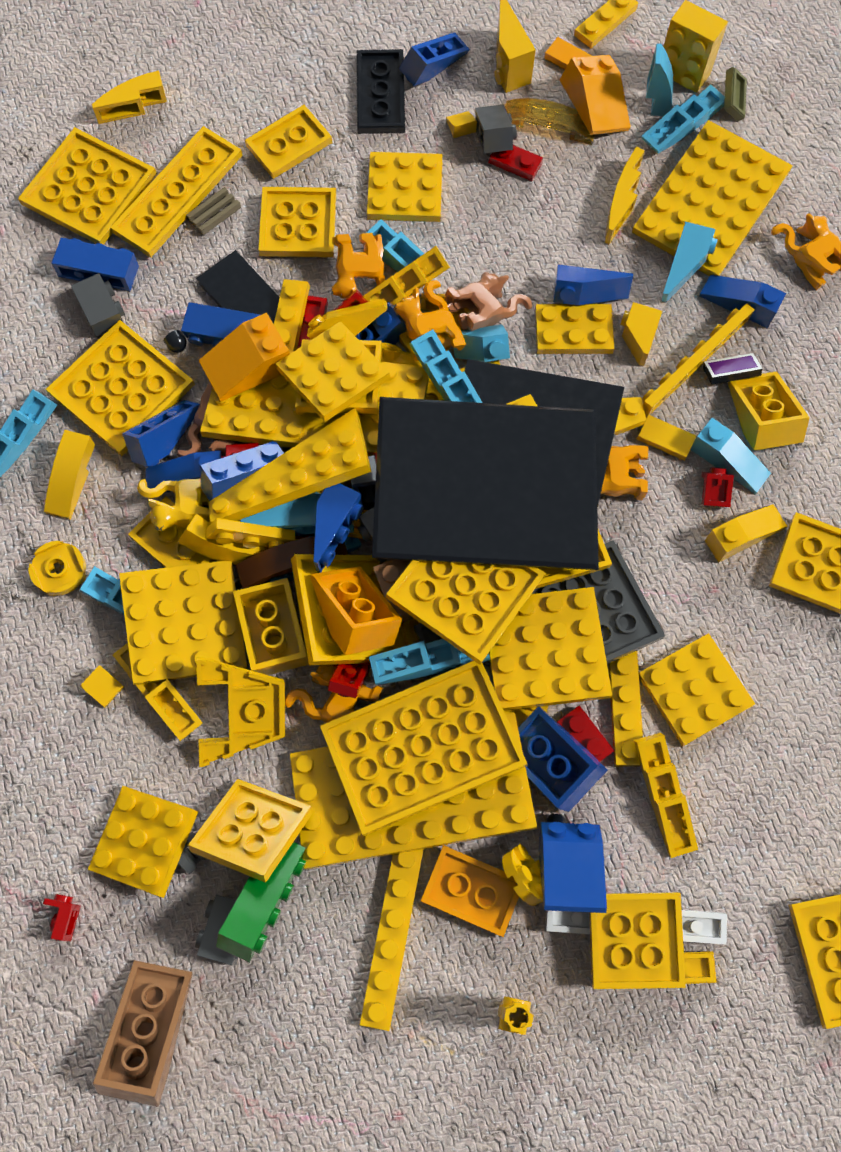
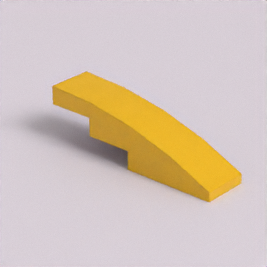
M637 146L625 164L616 185L606 227L605 243L608 245L633 211L638 196L634 191L638 186L641 172L637 170L641 166L645 151Z
M436 245L363 295V297L368 302L385 299L386 302L395 305L404 297L411 295L415 288L420 289L425 283L449 269L450 266Z
M126 643L112 656L133 681L128 643ZM168 679L136 685L179 741H182L203 724Z
M660 732L634 740L649 798L669 857L674 858L698 850L686 796L681 792L675 765L671 763L665 735Z

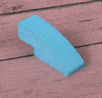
M657 43L647 77L646 98L652 99L651 115L664 116L672 108L673 71L667 52L662 44Z
M382 219L367 232L373 233V236L381 234L383 244L382 260L397 272L424 254L401 231L397 234Z

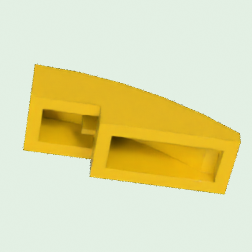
M159 70L127 80L109 90L92 103L98 124L146 115L144 107L167 102Z
M64 430L48 483L44 507L46 514L71 520L89 474L86 467L95 447V443L90 436Z
M198 514L193 517L177 541L201 555L218 561H232L233 565H237L241 561L267 550L265 547L260 546L246 548L243 544H220L216 540L206 539V528L211 523Z

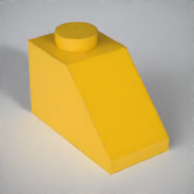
M633 302L630 312L624 311L620 323L621 326H625L622 338L637 363L644 366L662 311Z

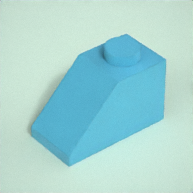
M502 324L487 326L474 331L461 330L466 345L459 351L457 348H453L454 357L459 359L489 362L510 358L508 333Z

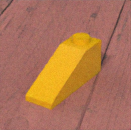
M379 299L329 311L322 317L319 314L309 322L307 336L312 340L340 321L356 336L388 309L385 299Z
M774 504L736 517L712 529L704 541L719 563L782 531L788 526Z

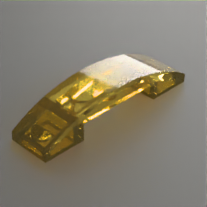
M531 98L506 101L505 109L507 113H511L512 124H515L516 127L523 128L525 122L570 133L569 140L589 145L593 144L595 135H590L577 110L572 107L552 101Z

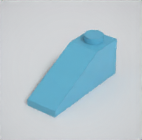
M685 222L664 288L662 302L667 303L706 262L708 253H714L718 240L713 238L715 229Z
M711 418L699 433L690 449L716 468H725L726 474L734 475L736 482L754 494L758 492L771 474L733 431L714 418Z

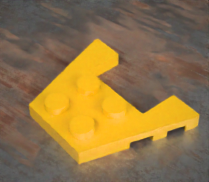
M196 657L197 685L228 684L229 736L224 738L198 739L199 767L208 766L212 761L221 758L227 759L234 756V753L248 748L251 750L285 737L284 679L204 657Z

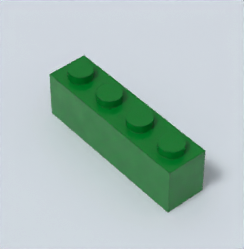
M293 842L266 883L253 877L248 878L218 933L217 948L249 963L255 952L261 953L268 936L264 935L268 926L274 928L281 913V910L278 909L281 901H288L294 885L291 884L294 876L300 877L307 862L303 859L305 847Z

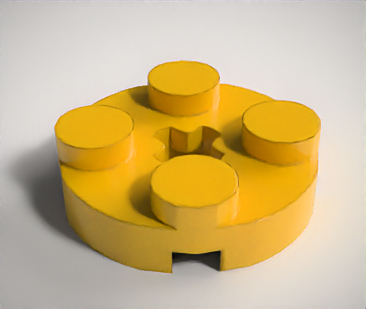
M51 541L40 546L34 553L35 557L28 568L33 584L49 596L68 594L86 580V561L83 555L75 546L63 541ZM55 563L64 565L62 572L59 574L56 572L51 573V570L55 568Z
M519 844L502 856L503 869L507 878L513 876L517 883L513 889L518 896L530 906H535L543 902L539 860L534 861L526 848Z

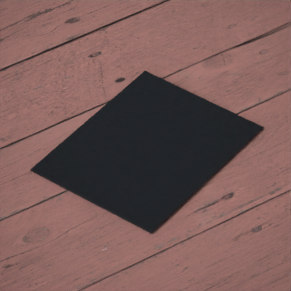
M380 397L372 558L599 570L595 410Z

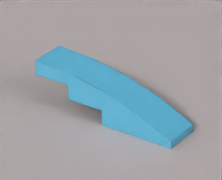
M710 84L698 96L694 94L681 106L676 105L646 131L641 136V139L659 154L685 138L722 109L725 96Z
M434 329L409 343L422 367L445 401L482 403L465 371L461 372L450 351H446Z
M32 389L19 411L13 409L0 430V477L25 451L58 405Z
M94 566L81 586L80 592L124 615L120 579H116Z
M444 639L430 643L421 641L369 657L376 685L439 674L474 661ZM488 653V655L486 656V658L483 660V662H486V661H489V660H490V655H489V653Z

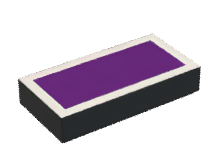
M754 353L705 361L703 365V370L712 385L758 377L762 375L763 369Z

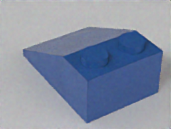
M537 707L518 728L522 752L528 764L526 766L527 777L560 810L569 812L608 771L580 742L541 707Z
M541 822L538 853L544 910L606 913L604 851L600 825Z

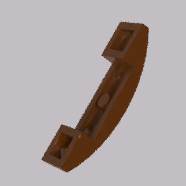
M315 536L277 545L238 563L236 567L242 588L268 583L271 578L293 572L291 558L295 554H314ZM345 542L338 544L335 549V555H349Z

